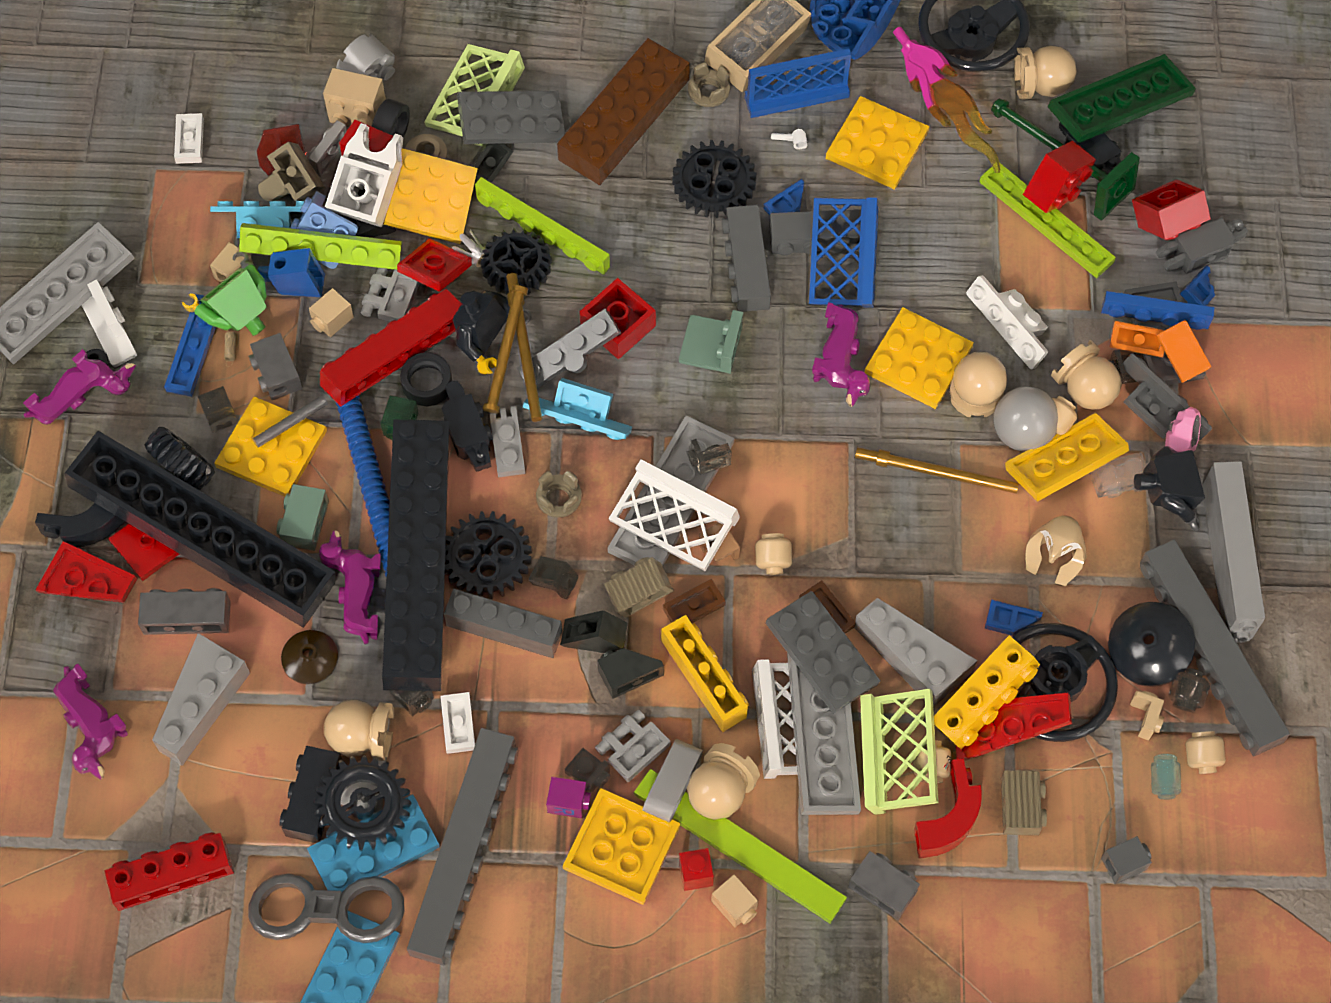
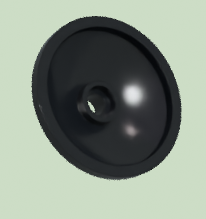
M1161 602L1139 603L1125 610L1114 622L1108 640L1111 660L1121 675L1135 684L1149 687L1162 686L1179 678L1190 666L1196 645L1195 635L1187 618L1176 608ZM1149 635L1154 637L1153 643H1144L1145 637Z

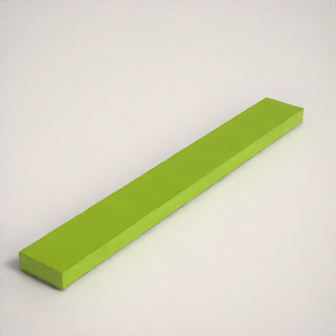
M650 769L634 791V795L645 802L658 773ZM684 793L672 820L679 822L680 826L831 924L847 900L846 896L727 818L713 820L700 815L690 804L688 793Z

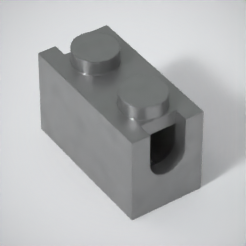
M281 333L250 344L253 354L248 357L253 370H260L262 376L257 379L263 393L268 391L271 399L275 400L302 389L298 373Z
M869 851L850 879L848 888L896 920H899L916 895L920 884L916 882L917 878L906 870L900 871L892 866V862L883 854L877 853L875 855Z

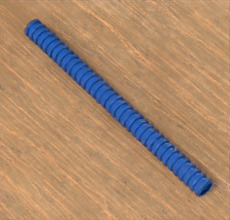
M358 395L341 407L337 403L336 405L338 406L346 440L349 443L348 447L351 450L350 454L353 458L355 471L357 472L361 493L364 495L363 500L366 502L365 506L370 517L374 538L377 540L376 545L379 548L380 559L384 563L385 576H387L390 499L387 497L388 493L385 489L386 486L383 482L384 479L381 475L379 462L376 460L377 455L374 452L375 448L372 445L373 441L370 438L371 434L368 430Z

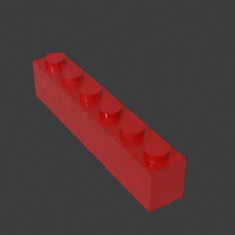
M447 289L438 294L431 295L425 303L411 308L406 315L397 321H391L380 332L369 335L363 343L355 348H349L335 361L327 362L320 370V386L340 407L401 368L410 357L425 352L454 333L456 330L453 317L462 303Z

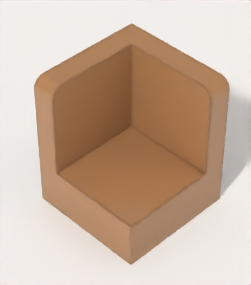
M718 523L707 529V536L719 534L723 524ZM730 531L713 557L716 562L729 555L734 560L740 557V547ZM703 532L699 533V539L704 538ZM706 543L699 545L703 553L708 552Z

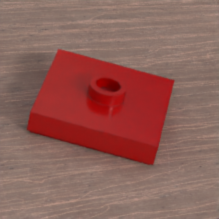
M429 238L397 264V272L440 292L472 266V258Z
M131 524L126 525L108 538L142 582L180 555Z

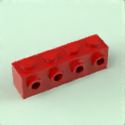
M205 833L199 836L198 840L190 843L178 842L171 845L170 849L159 853L157 851H150L141 855L140 859L131 862L124 860L114 863L112 868L104 870L113 905L118 911L234 874L226 842L221 833Z

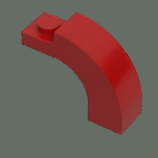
M964 758L955 759L951 762L950 776L955 798L954 808L942 818L919 821L915 824L914 836L918 858L938 856L954 849L964 841L975 824L981 807L982 790L981 785L969 786L973 782L970 767H965Z

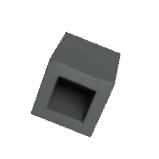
M1138 836L1107 849L1101 857L1114 884H1118L1146 871L1152 863L1149 848L1145 843L1141 844Z

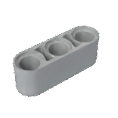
M679 739L674 741L647 796L642 811L669 823L671 822L687 789L691 774L699 764L703 754L702 749Z

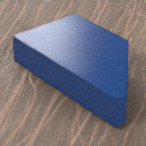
M802 179L765 202L763 209L769 215L770 213L800 212L804 181Z
M1208 265L1201 269L1180 293L1190 304L1206 306L1215 296L1214 287L1210 285L1208 274L1211 271Z
M991 600L984 629L1014 635L1041 620L1043 612Z

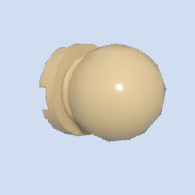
M1046 46L1039 48L1033 54L1029 47L1017 48L1020 55L1014 60L1015 81L1020 80L1021 90H1017L1019 99H1032L1035 91L1042 96L1054 97L1065 93L1073 85L1077 70L1075 60L1067 50L1062 47Z
M1089 340L1087 347L1080 344L1061 360L1064 366L1059 372L1057 369H1054L1051 376L1059 385L1067 383L1068 393L1078 405L1085 409L1099 410L1112 404L1118 397L1122 386L1121 375L1114 364L1106 358L1097 357L1100 349L1092 340Z
M973 352L962 358L954 369L950 386L951 403L958 412L967 417H971V415H984V417H988L994 413L996 405L1003 397L1007 385L1006 370L999 358L988 352Z
M346 700L331 708L324 722V736L328 744L335 752H339L347 757L362 756L370 751L372 758L378 757L379 761H385V757L389 755L393 732L387 731L388 718L394 719L393 703L380 702L377 709H374L369 703L360 700Z
M724 743L714 744L705 754L704 763L691 774L687 786L689 801L692 807L700 815L713 820L730 817L743 803L745 793H749L754 789L760 777L758 767L749 756L743 759L740 755L733 752L736 747Z

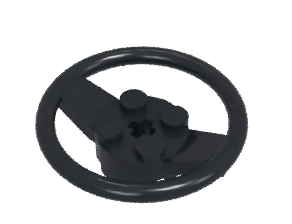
M925 0L919 12L918 26L924 45L931 46L940 51L948 61L949 66L960 70L978 72L1002 67L1020 54L1017 48H1024L1029 37V16L1021 0H1001L986 10L979 5L960 10L950 17L947 29L933 34L930 33L928 19L932 7L938 0ZM1018 17L1020 30L1015 44L1006 53L997 58L979 61L985 59L993 52L997 36ZM960 56H963L965 58H972V61L963 60L959 58Z
M1044 623L1025 628L1012 636L1019 644L1030 638L1047 634L1066 636L1078 642L1066 646V648L1048 645L1039 650L1035 655V659L1040 664L1037 668L1038 672L1033 679L1024 685L1015 698L1069 693L1070 701L1073 702L1082 693L1087 683V671L1097 660H1099L1106 677L1105 698L1101 708L1092 719L1079 727L1069 730H1053L1035 736V738L1051 742H1066L1080 739L1094 732L1107 720L1117 698V674L1110 656L1091 635L1069 625ZM1061 672L1063 674L1062 679L1055 678L1053 673L1058 674Z

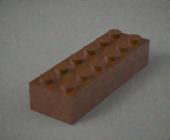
M647 38L557 143L558 160L600 186L689 81L690 62Z

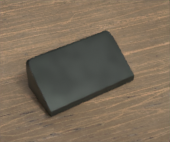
M505 143L483 144L468 165L478 168L474 185L481 177L492 183L514 151Z

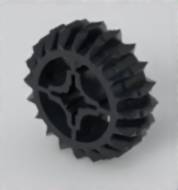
M513 228L512 233L507 234L503 230L502 237L494 235L492 238L493 242L486 243L485 247L487 249L482 250L484 255L480 261L482 274L487 279L489 286H495L498 293L504 289L506 295L509 293L506 276L510 273L517 274L519 285L528 289V295L531 293V288L539 290L540 283H546L547 275L551 273L552 257L550 256V249L548 246H545L543 238L537 239L535 232L527 235L525 228L521 233H517L516 229Z
M158 427L156 431H153L144 444L147 452L174 476L197 490H201L206 486L215 474L214 467L201 454L165 427Z

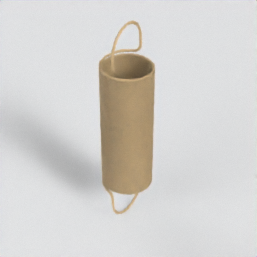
M233 332L225 333L224 359L226 362L235 360L236 334Z

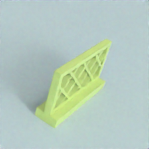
M468 44L424 122L426 127L463 136L462 128L456 124L460 122V115L453 116L450 111L458 107V101L455 100L447 104V97L454 93L462 92L461 90L473 85L476 86L477 92L513 91L525 69L520 52L510 50L506 54ZM471 54L482 57L479 61L472 64L468 63ZM497 60L503 61L502 66L491 70L490 63ZM486 65L488 72L474 77L472 71ZM470 73L472 79L460 84L457 83L459 76ZM492 78L491 86L480 90L478 83ZM448 112L450 118L441 122L435 120L438 115Z
M924 689L874 697L872 694L860 695L865 807L876 815L884 814L886 810L939 803L932 690ZM925 698V707L918 716L908 709L915 699ZM895 702L900 708L889 720L884 716L883 704ZM906 711L915 719L903 732L895 723ZM921 723L926 727V736L918 744L909 736ZM893 727L902 735L890 748L885 744V735ZM908 739L916 748L905 760L896 751ZM923 751L928 756V763L919 772L911 763ZM895 755L903 763L893 775H890L886 771V763ZM909 767L918 775L906 788L898 781V778ZM922 779L929 783L930 796L917 797L912 793ZM894 783L905 790L897 800H887V792Z

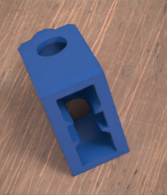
M310 248L274 252L271 254L269 266L258 267V272L265 279V282H272L277 292L281 295L322 297L325 273Z

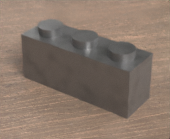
M210 588L203 592H194L191 589H180L177 592L153 589L146 593H140L138 625L144 635L229 633L230 600L226 591L216 588Z

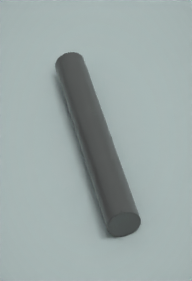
M321 395L252 438L254 443L259 448L328 405V402Z

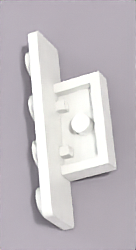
M983 275L978 276L966 292L967 296L1030 369H1035L1048 353V350L1036 337L1045 332L1048 328L1047 325L1016 289L998 293Z
M97 279L87 284L92 296L82 304V307L104 351L107 353L111 365L117 367L137 356L121 324L125 322V319L118 307L113 308L111 302L115 300L107 286L101 287Z

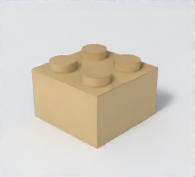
M332 68L323 92L329 122L335 123L338 120L348 127L351 126L355 119L372 126L378 108L386 100L381 78Z

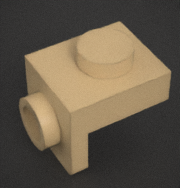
M1136 691L1130 703L1131 706L1146 711L1138 737L1149 740L1154 732L1159 733L1164 717L1160 716L1164 700L1159 699L1157 695L1148 691Z

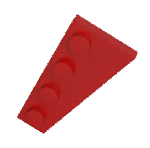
M1069 693L1014 698L1007 704L1004 703L998 710V715L994 721L988 725L985 724L977 732L978 737L971 745L964 746L962 749L956 745V759L964 758V761L1072 724Z

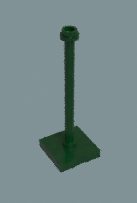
M999 98L992 105L991 111L995 117L1000 118L1004 116L1052 150L1064 145L1010 109L1007 100ZM1131 152L1109 174L1095 165L1092 166L1093 173L1091 176L1099 181L1094 208V216L1102 221L1135 190L1140 157Z

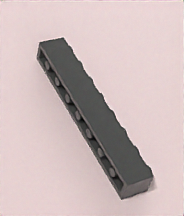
M1175 539L1145 552L1140 562L1143 576L1146 579H1150L1154 586L1155 596L1159 602L1176 608L1189 621L1195 635L1194 656L1197 668L1209 680L1214 697L1222 702L1225 708V715L1230 724L1236 726L1240 733L1239 737L1243 747L1246 750H1250L1254 757L1283 744L1290 735L1287 727Z
M484 728L480 729L407 947L411 957L444 966L446 958L451 959L456 946V941L453 940L456 929L461 930L465 918V912H462L465 901L470 902L472 898L474 884H471L474 873L479 874L483 864V856H480L483 845H489L492 836V829L489 827L492 818L497 819L501 808V801H498L501 791L507 790L510 780V774H507L510 764L514 765L518 757L519 748L516 747L514 736Z

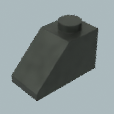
M604 610L565 619L560 645L567 648L599 653L620 650L624 647L628 623Z
M624 648L618 651L610 650L597 660L598 671L612 699L664 676V665L661 660Z

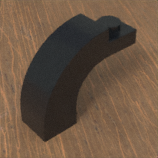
M96 503L78 515L62 516L37 513L35 520L36 526L45 537L56 539L60 536L62 541L75 547H85L98 543L112 535L124 523V520Z

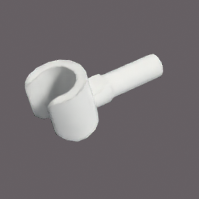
M797 129L792 134H771V139L793 141V146L796 149L807 148L806 133L802 129Z

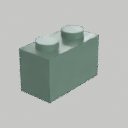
M296 484L292 485L291 492L287 493L284 499V517L279 518L276 532L281 540L296 548L316 550L329 503L326 490Z

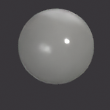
M1023 386L1012 389L996 405L993 416L994 428L1001 441L1014 450L1025 452L1039 448L1049 443L1057 432L1058 412L1056 404L1049 394L1039 388Z

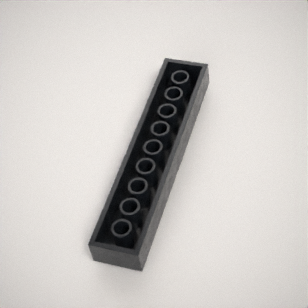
M393 419L382 669L383 690L441 691L449 421Z
M100 431L95 433L64 473L67 486L303 628L335 585L334 570Z

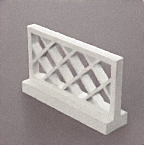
M640 460L635 468L636 474L610 515L609 520L706 571L732 526L735 527L740 516L737 509ZM639 482H642L650 487L652 495L636 499L634 491ZM666 496L673 498L675 507L660 512L657 499ZM653 500L656 513L641 517L638 505ZM678 501L683 503L684 505L679 506ZM635 507L637 519L626 522L618 518L623 509ZM691 508L696 510L699 520L683 524L680 511ZM677 513L680 525L665 530L661 517ZM658 518L661 531L652 534L645 532L643 522ZM713 521L723 524L719 534L707 536L704 524ZM639 524L640 529L633 525ZM701 525L704 538L688 542L685 530ZM682 531L685 544L675 547L669 545L666 535ZM663 536L664 541L658 539V537ZM706 543L708 552L703 561L692 557L690 548ZM687 549L688 554L681 550Z
M757 660L752 669L763 777L764 779H774L777 775H798L797 766L784 767L783 755L788 749L796 755V749L793 745L795 738L789 742L780 734V727L785 722L794 729L793 720L790 718L792 710L786 715L777 707V700L782 695L791 702V694L787 691L790 687V681L783 688L774 680L773 672L783 671L789 676L788 663H769V660Z

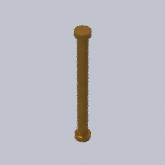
M513 285L511 290L513 297L488 401L483 406V410L489 413L498 414L500 410L498 402L523 298L528 293V289L520 285Z

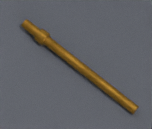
M510 273L506 276L509 293L507 294L509 307L513 297L511 292L512 286L519 285L516 273ZM523 298L516 334L531 420L538 422L542 420L523 312V305L525 304Z
M859 447L856 450L855 458L876 462V465L881 467L890 465L1017 494L1019 483L895 456L891 455L890 451L879 449V452Z

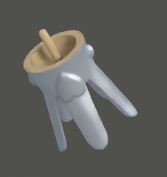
M470 229V233L477 244L465 234H460L459 237L472 253L453 246L452 249L471 257L472 264H475L476 267H481L480 261L484 255L482 250L487 248L480 244Z

